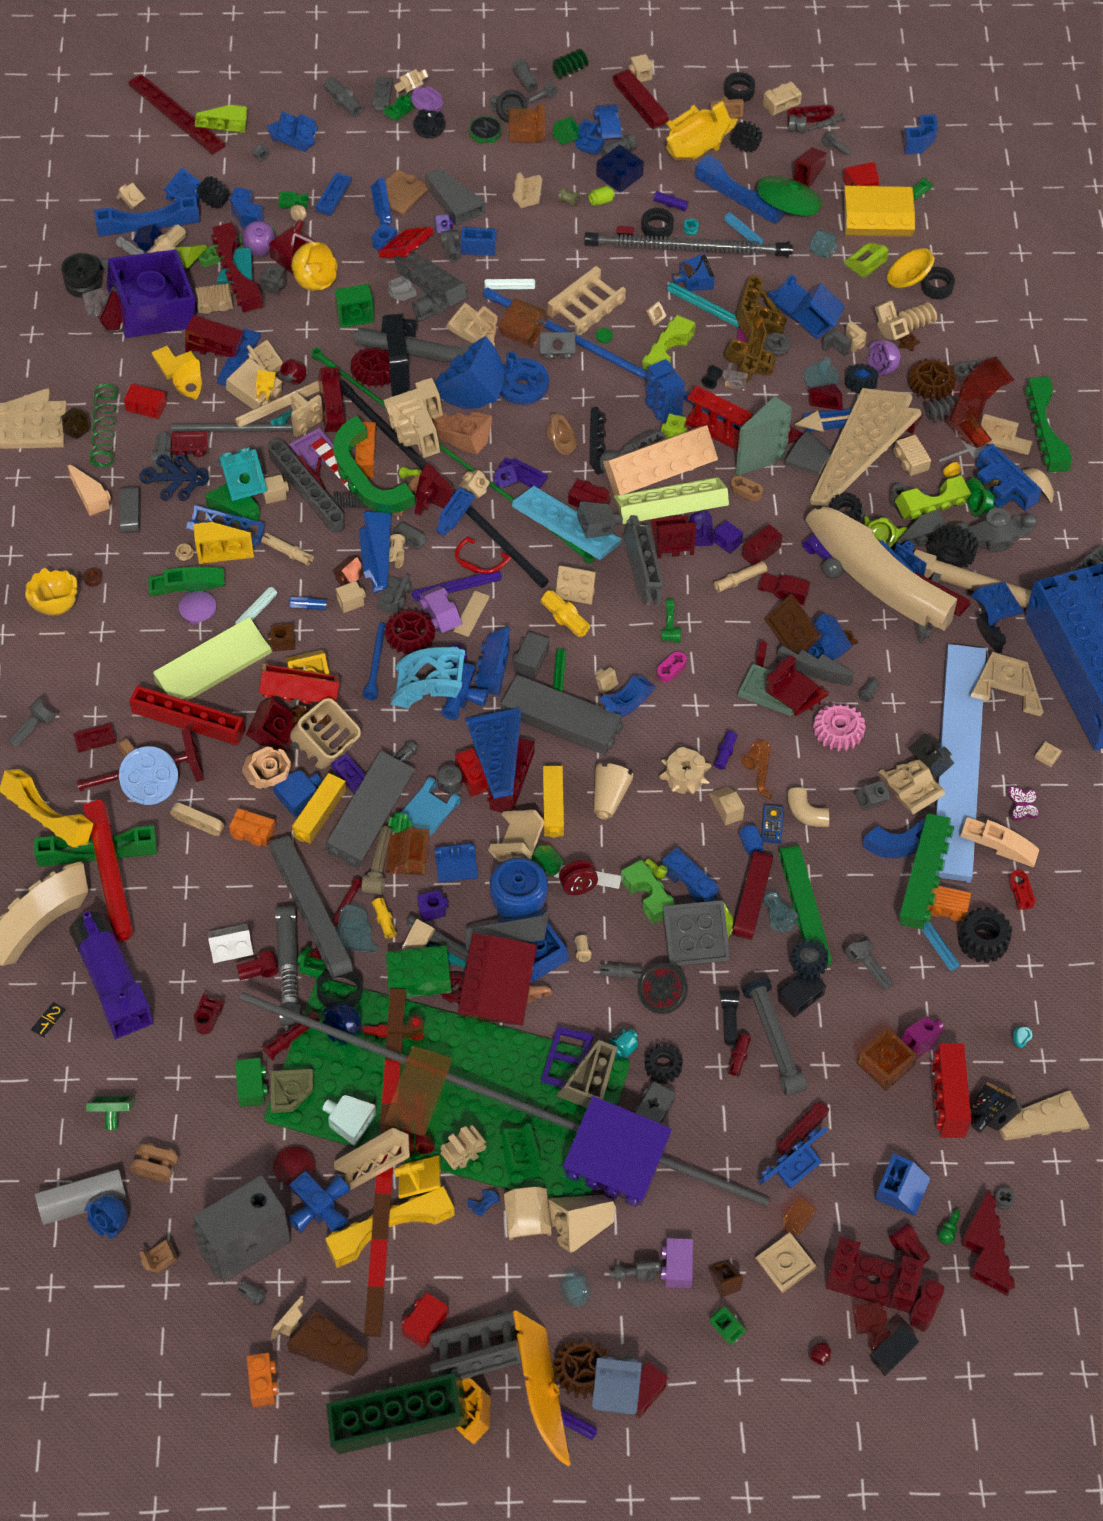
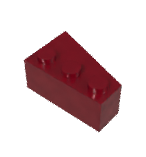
M194 315L185 330V353L199 351L202 355L209 352L214 353L215 356L235 358L243 342V331Z

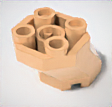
M267 746L247 755L242 771L250 785H254L259 789L267 788L287 779L291 768V761L284 750L278 749L276 751L272 747Z

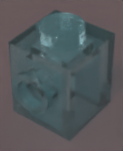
M818 229L811 239L810 252L828 259L837 250V236Z

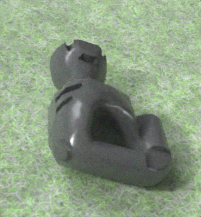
M636 1261L634 1268L614 1265V1270H609L610 1279L615 1278L616 1282H621L626 1277L635 1276L637 1282L651 1281L660 1272L661 1264L659 1262Z

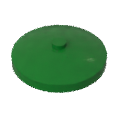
M762 177L756 188L757 193L764 201L782 211L795 215H816L823 204L821 197L814 190L786 177Z

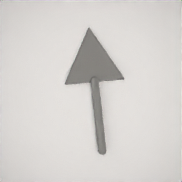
M961 440L966 449L943 457L938 461L943 462L966 452H969L973 459L976 460L979 452L989 444L974 440Z

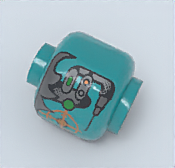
M618 1029L608 1040V1044L617 1047L615 1057L628 1058L639 1046L638 1035L632 1029Z

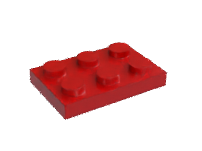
M432 226L404 229L377 251L379 257L390 259L395 256L406 257L410 255L413 249L418 248L420 243L428 240V237L434 233Z

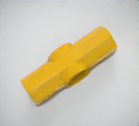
M548 590L544 593L541 603L553 614L554 619L559 625L567 626L577 637H583L587 634L590 624L578 614L577 609L571 602H565L553 590Z

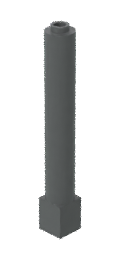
M359 328L358 331L354 332L353 341H356V345L369 348L373 346L374 349L380 347L381 350L386 349L388 351L386 333ZM405 337L406 351L409 356L450 364L459 354L463 356L469 350L468 345L461 344L459 348Z

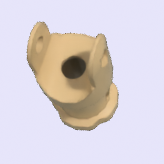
M393 534L390 536L389 562L395 561V567L398 569L403 565L405 555L403 545L406 538L403 535Z

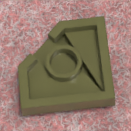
M313 1069L271 1071L272 1113L293 1112L313 1092Z

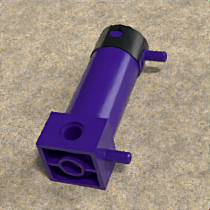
M84 912L83 916L71 924L69 932L99 996L104 1016L116 1040L152 1025L153 1020L146 998L139 983H136L107 915L103 912Z

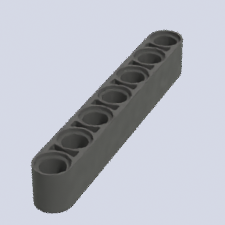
M272 439L269 441V458L331 532H342L345 528L344 514L282 440Z

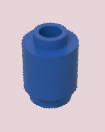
M752 825L744 826L739 832V836L745 851L749 855H753L754 851L762 852L764 844L758 828Z

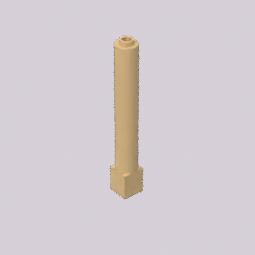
M919 550L914 552V555L927 563L924 577L928 579L932 578L935 572L941 574L940 581L974 592L978 588L1004 582L938 561L935 555ZM1005 582L1019 605L1027 608L1032 590Z

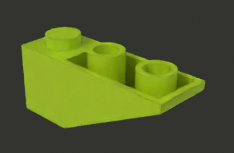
M227 105L196 113L195 127L245 133L247 107Z

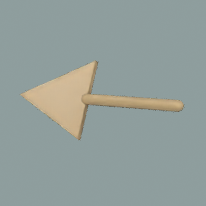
M817 410L795 425L824 432L821 422L848 419L850 415L820 419Z

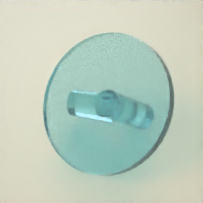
M825 358L821 363L813 364L806 369L804 381L809 388L828 384L838 385L839 373L830 365L831 360L829 358Z

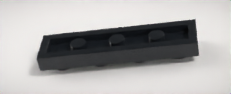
M598 406L591 408L590 466L597 475L604 473L599 463L601 455L606 451L604 437H606V416L600 411Z

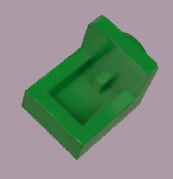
M307 946L303 953L300 952L297 964H300L299 973L318 978L328 969L323 960L310 957L311 947Z

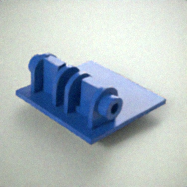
M181 167L164 188L166 199L171 201L182 197L196 196L198 203L201 198L198 197L197 187L201 182Z
M906 541L902 546L897 543L895 553L914 572L924 576L927 563L913 554L914 544L912 541Z
M468 842V844H456L454 846L451 844L450 846L434 848L439 883L478 878L474 843L470 844Z

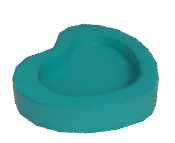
M1023 1026L1015 1028L1013 1033L1014 1044L1020 1048L1025 1047L1027 1041L1032 1039V1031Z

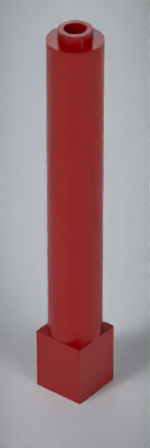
M99 799L82 805L85 817L93 822L91 837L110 924L115 932L116 939L118 941H127L133 935V929L110 830L112 826L108 808L105 802Z

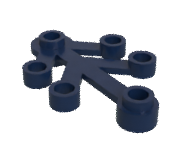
M166 455L158 456L156 464L159 467H165L171 473H154L152 469L144 468L139 474V479L144 484H150L152 481H173L166 489L161 491L160 498L163 501H168L172 493L183 481L191 482L185 489H181L177 496L179 500L186 501L196 486H204L209 480L206 470L194 468L186 461L183 455L175 457V465L168 460ZM159 459H163L165 463H161ZM177 459H181L183 463H179ZM177 467H183L189 473H183ZM143 476H148L149 480H146ZM163 493H167L169 497H165Z

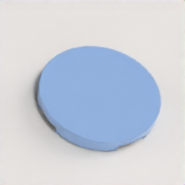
M150 746L141 747L130 752L122 761L119 769V781L123 792L131 800L143 805H155L165 801L174 792L178 783V769L173 758L164 750Z

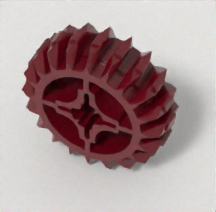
M373 346L371 349L365 347L364 350L359 349V352L354 354L351 359L350 370L356 382H361L362 385L367 384L368 388L370 386L375 388L381 386L383 388L384 384L389 385L391 382L389 355L386 349L381 350L380 347L374 349Z
M408 608L406 612L400 610L399 614L394 613L393 618H389L385 626L387 643L390 644L392 650L396 649L397 653L403 651L404 656L407 653L427 649L428 646H432V641L435 639L436 629L432 625L429 614L424 615L423 611L418 613L416 608L414 611H410ZM400 628V633L397 635L396 632ZM424 629L425 632L421 636L420 633Z

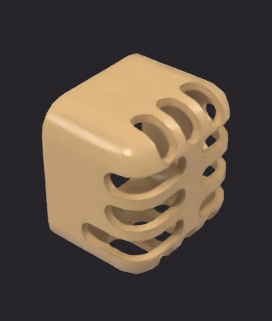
M327 698L319 702L300 718L291 731L290 739L293 743H298L299 750H304L309 760L314 756L317 757L318 761L314 765L315 767L326 769L353 746L360 737L361 731L358 725L333 699ZM313 715L317 720L316 723L311 722V717ZM326 715H329L332 719L331 722L321 731L315 732L313 727ZM305 722H307L309 726L308 730H304L303 724ZM334 723L338 724L339 730L328 740L321 738V735ZM347 728L350 731L349 736L335 749H331L329 744Z

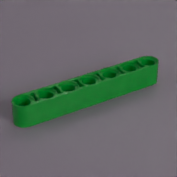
M800 845L779 848V858L802 941L806 939L807 943H809V940L813 939V943L819 941L820 946L824 944L825 949L828 950V966H831L829 947Z

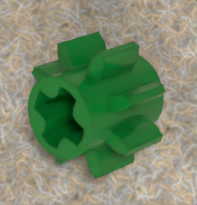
M395 813L394 817H389L388 826L392 827L391 832L406 834V830H411L413 821L408 820L409 815Z

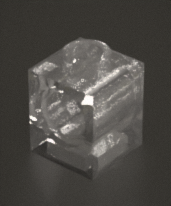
M102 288L82 294L89 318L100 315L103 305L107 300L108 294L105 295Z

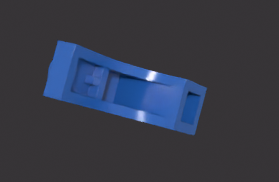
M633 676L622 690L615 694H603L599 701L604 704V708L609 712H614L624 717L637 709L652 693L655 686L643 676Z
M921 820L909 831L901 834H892L877 826L864 836L863 847L869 852L884 858L909 856L918 849L925 820Z

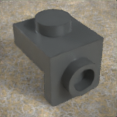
M835 330L824 337L822 349L827 351L833 347L845 357L850 352L851 341Z

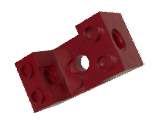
M840 1237L826 1289L910 1314L915 1301L924 1261L903 1255L901 1264L898 1265L858 1253L861 1245L860 1242ZM874 1275L878 1277L879 1283L871 1284L867 1278Z

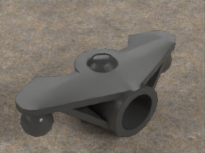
M993 508L987 513L986 520L970 526L962 522L957 523L954 527L957 528L958 525L963 530L965 528L968 529V533L973 532L974 537L978 539V547L988 549L990 552H1001L1011 548L1015 541L1030 534L1035 528L1037 518L1033 514H1027L1024 517L1015 515L1011 519L1010 514L1006 510Z

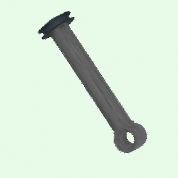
M761 978L746 984L742 988V992L745 998L753 999L782 1075L780 1076V1083L784 1094L788 1096L806 1091L805 1077L802 1071H798L767 993L772 989L771 981L768 978Z

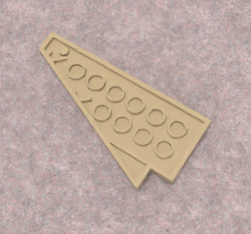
M46 388L6 403H0V449L64 447L65 434L63 433L61 416L67 412V402L50 401V389Z
M862 388L810 498L812 505L828 507L831 499L835 498V495H840L921 416L920 409L908 408L913 398L911 393Z

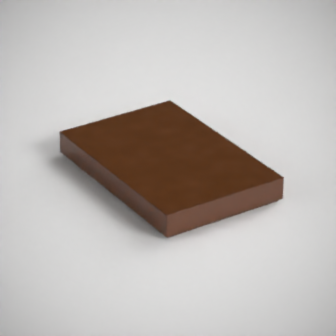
M792 594L764 618L781 644L796 654H799L802 650L806 652L822 637L820 631Z

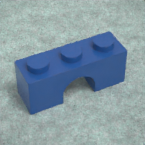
M678 848L663 858L662 865L668 869L666 875L675 884L681 880L687 886L689 897L695 903L710 902L717 898L719 886Z

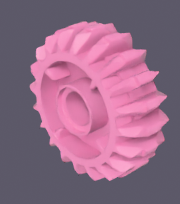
M841 702L838 706L832 703L830 707L826 705L824 710L820 709L818 715L815 716V723L813 725L814 734L818 737V742H823V747L829 745L830 751L833 748H837L838 752L841 748L847 751L848 747L853 749L855 744L859 745L866 729L865 720L861 717V712H856L855 707L850 709L849 704L842 706Z

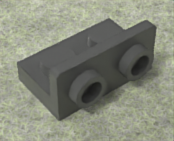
M405 574L404 579L388 576V587L382 590L377 602L378 610L398 614L400 608H404L405 596L407 593H410L412 587L409 575Z

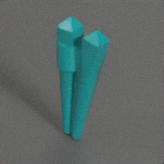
M292 410L270 420L271 425L278 424V426H283L290 418Z

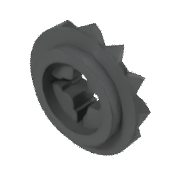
M771 333L766 336L763 347L775 356L778 354L783 356L784 353H788L791 342L784 334Z

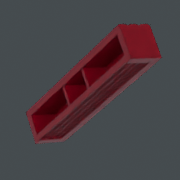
M820 1101L817 1104L814 1103L810 1108L811 1111L809 1113L806 1112L802 1116V1120L795 1123L794 1129L792 1131L789 1130L785 1135L786 1137L778 1141L777 1151L782 1156L785 1153L788 1156L792 1154V1148L800 1141L803 1142L808 1137L807 1135L829 1114L828 1107Z

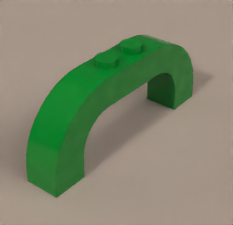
M358 416L344 423L336 433L333 449L335 463L339 470L338 474L342 480L347 481L350 492L352 494L355 493L365 506L377 512L398 513L414 506L415 497L405 482L390 490L377 489L369 482L350 455L352 448L356 444L368 438L367 429Z

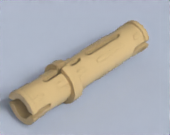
M265 533L266 537H262L261 542L288 555L292 560H298L307 566L313 561L314 556L301 550L297 545L288 544L269 533Z
M761 561L737 573H730L727 577L715 581L714 587L716 591L718 590V593L731 587L735 588L744 581L766 573L767 566Z

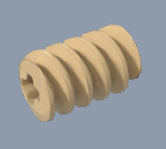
M928 302L901 311L898 314V317H905L909 331H913V328L918 329L919 325L924 327L925 323L929 325L931 321L933 323L937 321V313Z

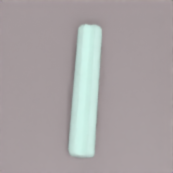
M485 279L484 287L492 290L535 289V279Z
M269 587L235 624L248 617L253 620L277 595V591L273 587Z

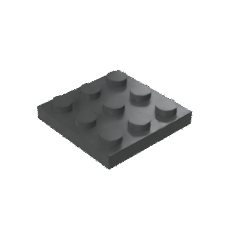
M724 900L663 906L669 964L684 966L730 961Z

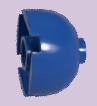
M112 1195L98 1196L89 1202L84 1209L85 1212L88 1210L89 1216L86 1219L91 1228L100 1236H103L104 1233L110 1236L107 1239L115 1238L121 1233L128 1221L125 1203Z

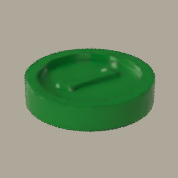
M600 328L596 331V340L598 342L609 343L612 341L613 332L610 329Z

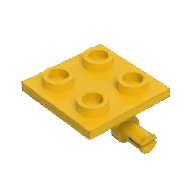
M439 1155L409 1162L394 1168L396 1177L399 1176V1198L440 1188Z

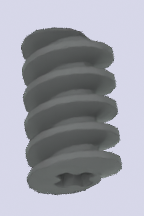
M955 395L952 398H941L939 401L933 400L932 403L930 401L925 403L926 416L928 420L932 418L934 423L937 422V417H939L940 421H944V416H946L947 420H950L951 414L954 418H957V413L964 417L965 405L961 395L959 397Z

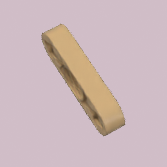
M175 803L170 811V814L175 819L214 836H220L225 828L220 820L181 803Z

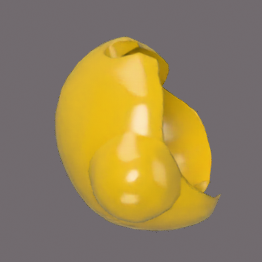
M306 243L296 251L292 258L293 274L297 283L302 288L315 292L323 290L334 283L338 263L333 257L330 248L324 243Z

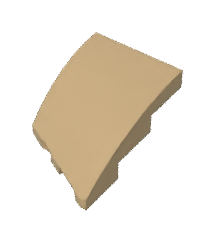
M464 303L448 322L446 328L471 343H475L486 336L495 346L494 337L498 316L485 306L477 312Z

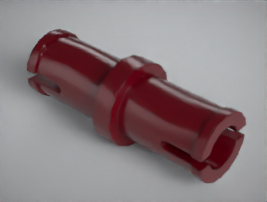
M742 1034L738 1035L735 1050H732L731 1053L732 1060L728 1074L735 1077L741 1075L743 1063L748 1057L747 1049L751 1041L750 1036L743 1034V1037Z

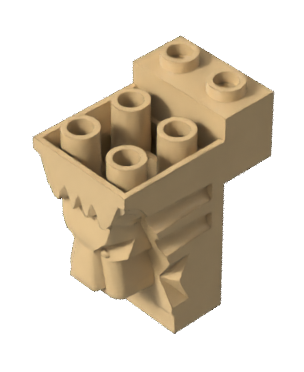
M432 378L415 383L416 389L383 400L388 423L392 429H395L399 443H403L404 446L417 444L423 458L440 453L437 431L432 419L443 416L439 392Z

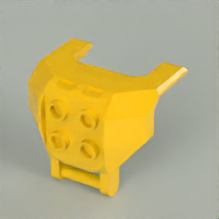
M723 101L717 105L715 104L712 107L713 110L702 109L699 111L693 104L689 107V110L674 120L666 122L670 130L669 136L666 138L668 142L666 149L674 160H695L722 142V138L731 123Z

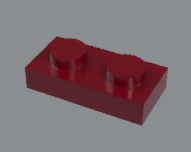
M111 723L73 733L78 753L116 743Z

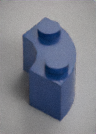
M596 105L593 113L594 119H597L598 123L597 136L603 139L622 137L617 105Z

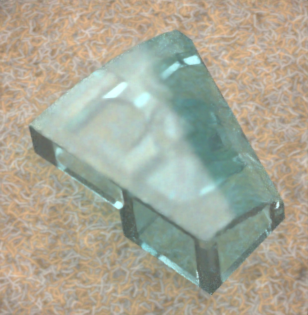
M348 904L340 910L337 931L344 948L360 952H377L378 947L373 944L371 938L373 932L371 926L367 923L366 911Z

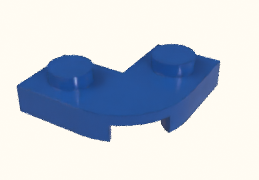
M583 119L579 126V139L575 140L578 150L598 155L605 141L603 138L594 136L597 131V122Z

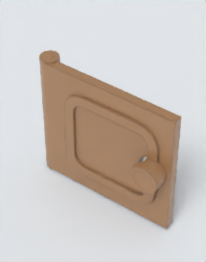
M400 170L395 171L385 181L388 201L390 203L389 207L403 216L429 191L425 183L415 179L414 175H408Z

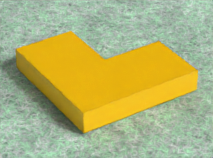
M168 346L152 352V357L167 380L173 378L174 372L181 365L196 359L191 351L175 357Z

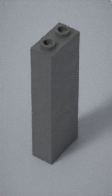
M519 675L515 677L501 702V711L514 708L520 709V722L603 755H606L607 751L613 748L616 734L619 735L623 729V724L621 723L622 715L614 712L611 713L604 708Z
M380 751L329 837L324 850L330 856L338 857L345 861L347 865L359 869L379 835L381 828L386 823L409 783L415 768Z

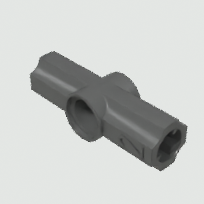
M327 78L323 84L324 89L333 97L335 104L338 107L342 106L351 116H359L363 111V105L354 97L352 90L349 87H343L335 78Z
M160 432L159 435H156L155 450L152 451L154 473H169V470L165 467H159L156 464V459L159 455H166L172 463V435H169L167 432ZM159 459L161 463H165L163 459ZM152 481V482H155L157 485H164V484L167 483L168 481Z

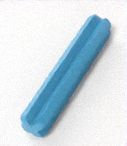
M731 212L724 216V220L751 243L755 241L756 245V241H759V245L763 244V239Z
M926 923L925 929L922 930L948 969L950 971L957 969L959 962L932 923Z

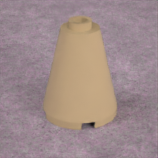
M599 763L595 769L594 813L597 814L598 818L608 820L616 812L633 780L634 774H628L629 770L619 765L608 763L607 767H601L602 763Z

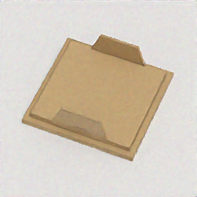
M303 1296L296 1301L272 1329L270 1340H275L280 1333L290 1336L300 1325L298 1320L302 1316L300 1310L304 1301Z

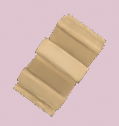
M473 1125L469 1129L466 1126L461 1128L458 1136L454 1134L449 1136L450 1142L443 1144L440 1148L442 1150L441 1154L454 1170L458 1166L461 1169L466 1167L469 1159L475 1161L479 1157L477 1153L486 1149V1141Z

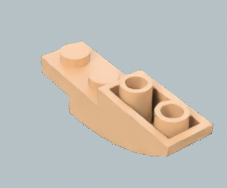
M969 817L965 820L960 837L996 849L997 855L1031 867L1035 866L1039 849L1026 838L990 820H987L986 824Z

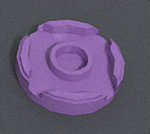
M419 86L411 94V101L419 110L425 109L427 111L439 112L443 106L441 94L431 87L426 86V88H422V86Z

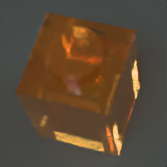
M798 1197L784 1215L782 1224L787 1231L800 1236L814 1219L816 1209Z

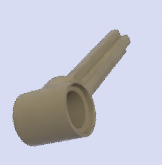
M386 825L380 830L371 872L363 877L362 893L383 895L385 877L382 875L392 833V828Z

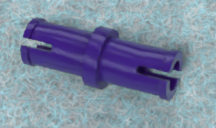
M659 191L655 192L653 201L665 204L669 208L674 207L686 211L689 202L677 198L673 194L668 195Z
M726 731L724 740L719 745V753L714 762V766L718 769H726L728 759L733 754V746L738 737L733 731Z

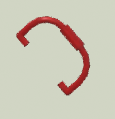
M465 537L457 546L454 555L456 561L461 564V567L474 573L491 574L499 571L511 559V556L502 553L501 557L505 559L498 566L491 569H481L479 566L460 559L459 551L467 542L475 543V540L469 537Z

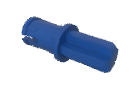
M291 596L289 598V607L307 609V611L309 609L326 611V599L310 598V596L308 598Z

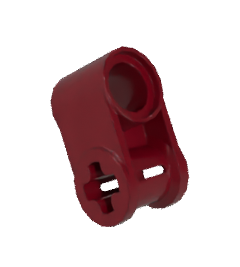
M207 993L202 995L199 1006L194 1014L195 1028L199 1034L206 1035L212 1032L224 1007L225 1000L223 998L209 997Z

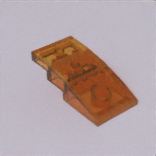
M412 1046L384 1124L425 1137L453 1059Z

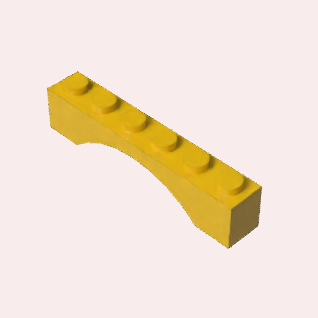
M21 769L4 770L0 793L18 805L20 809L30 814L32 818L42 823L44 827L54 832L56 836L66 841L69 846L78 847L79 845L88 844L93 822L82 814L66 816L57 813L40 797L32 777Z
M444 1186L427 1191L426 1194L420 1197H411L404 1204L391 1206L389 1227L408 1222H425L436 1225L454 1217V1206ZM373 1215L361 1223H352L345 1230L334 1231L325 1238L327 1249L336 1268L357 1260L362 1249L371 1240Z

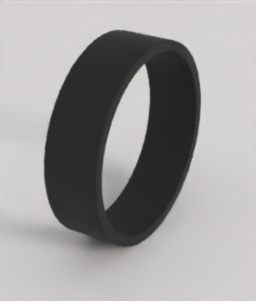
M329 971L324 972L317 981V997L325 1007L332 1010H347L357 1005L362 997V981L355 972L352 971L334 977L349 979L359 988L358 993L354 997L343 1001L332 1000L326 997L320 990L324 982L333 979Z

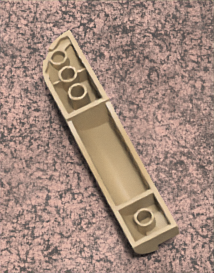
M828 507L815 508L807 515V524L833 558L840 561L843 569L869 592L896 611L924 627L929 622L934 627L945 631L953 620L957 598L928 583L906 568L875 538L872 529L842 512Z

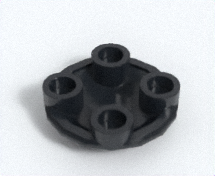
M422 109L413 121V128L421 137L435 138L444 132L446 121L443 113Z

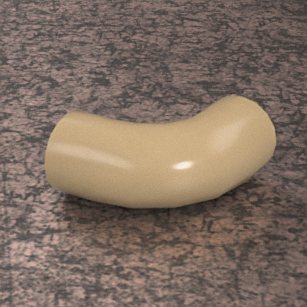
M797 787L788 790L790 810L798 821L807 826L829 827L828 808L811 806L807 800V790Z

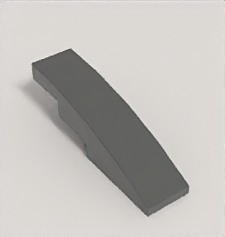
M783 645L778 650L777 661L781 662L792 655L796 658L795 670L800 673L841 685L851 686L854 673L823 654L817 659L804 650L796 654Z

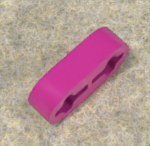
M674 652L657 668V678L659 681L669 682L686 667V655L682 652Z

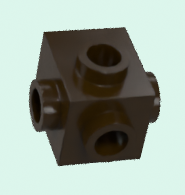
M72 407L61 416L64 434L79 439L89 431L87 413Z

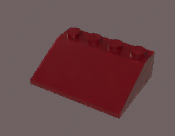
M472 933L458 1014L466 1018L523 1026L537 945Z

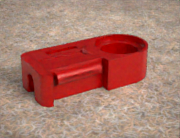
M1021 870L1013 871L1010 875L1009 885L1011 892H1014L1017 909L1033 908L1036 900L1027 874ZM1021 877L1024 883L1017 884L1013 881V878Z

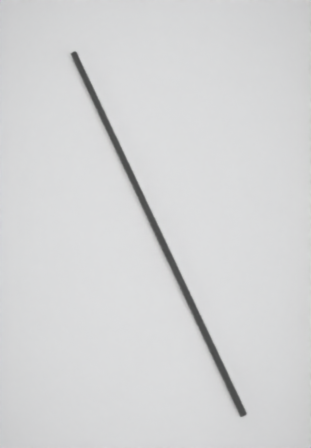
M242 992L240 996L241 1001L578 1132L581 1125ZM663 1156L659 1164L768 1206L770 1198Z

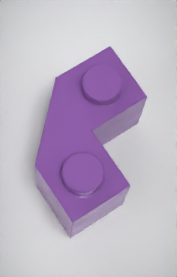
M438 586L419 594L420 607L425 612L431 614L432 625L435 626L436 631L443 633L462 625L457 608L453 602L450 603L448 601V593L444 587Z

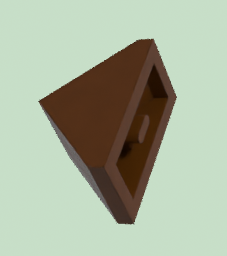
M729 1260L708 1267L721 1298L741 1291L743 1277Z

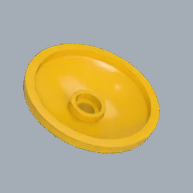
M919 248L906 253L892 265L887 275V281L894 288H907L919 283L932 269L934 263L933 253L926 248Z

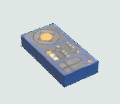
M764 806L763 842L781 844L784 807Z

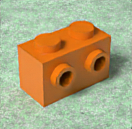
M269 1353L247 1356L253 1408L275 1405L274 1395H278L277 1381L273 1382L272 1374L276 1373L275 1360H270Z

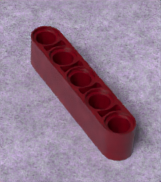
M627 69L613 75V82L616 88L651 129L654 130L666 125V122L669 121L666 111L631 70Z
M754 851L733 929V936L749 940L753 939L774 855Z

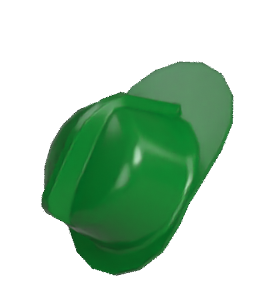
M971 478L966 483L971 492V495L966 499V503L972 515L978 517L981 514H987L991 509L995 508L994 494L985 489L977 478Z

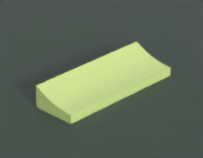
M719 477L630 492L620 496L613 495L614 504L619 514L623 516V524H627V520L631 515L638 516L639 521L729 505L728 489Z
M248 617L154 671L155 683L164 694L189 701L272 653V650L251 618Z

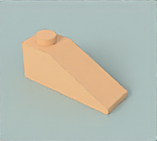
M68 465L70 478L89 516L110 509L109 501L111 497L108 490L104 491L100 483L74 466Z

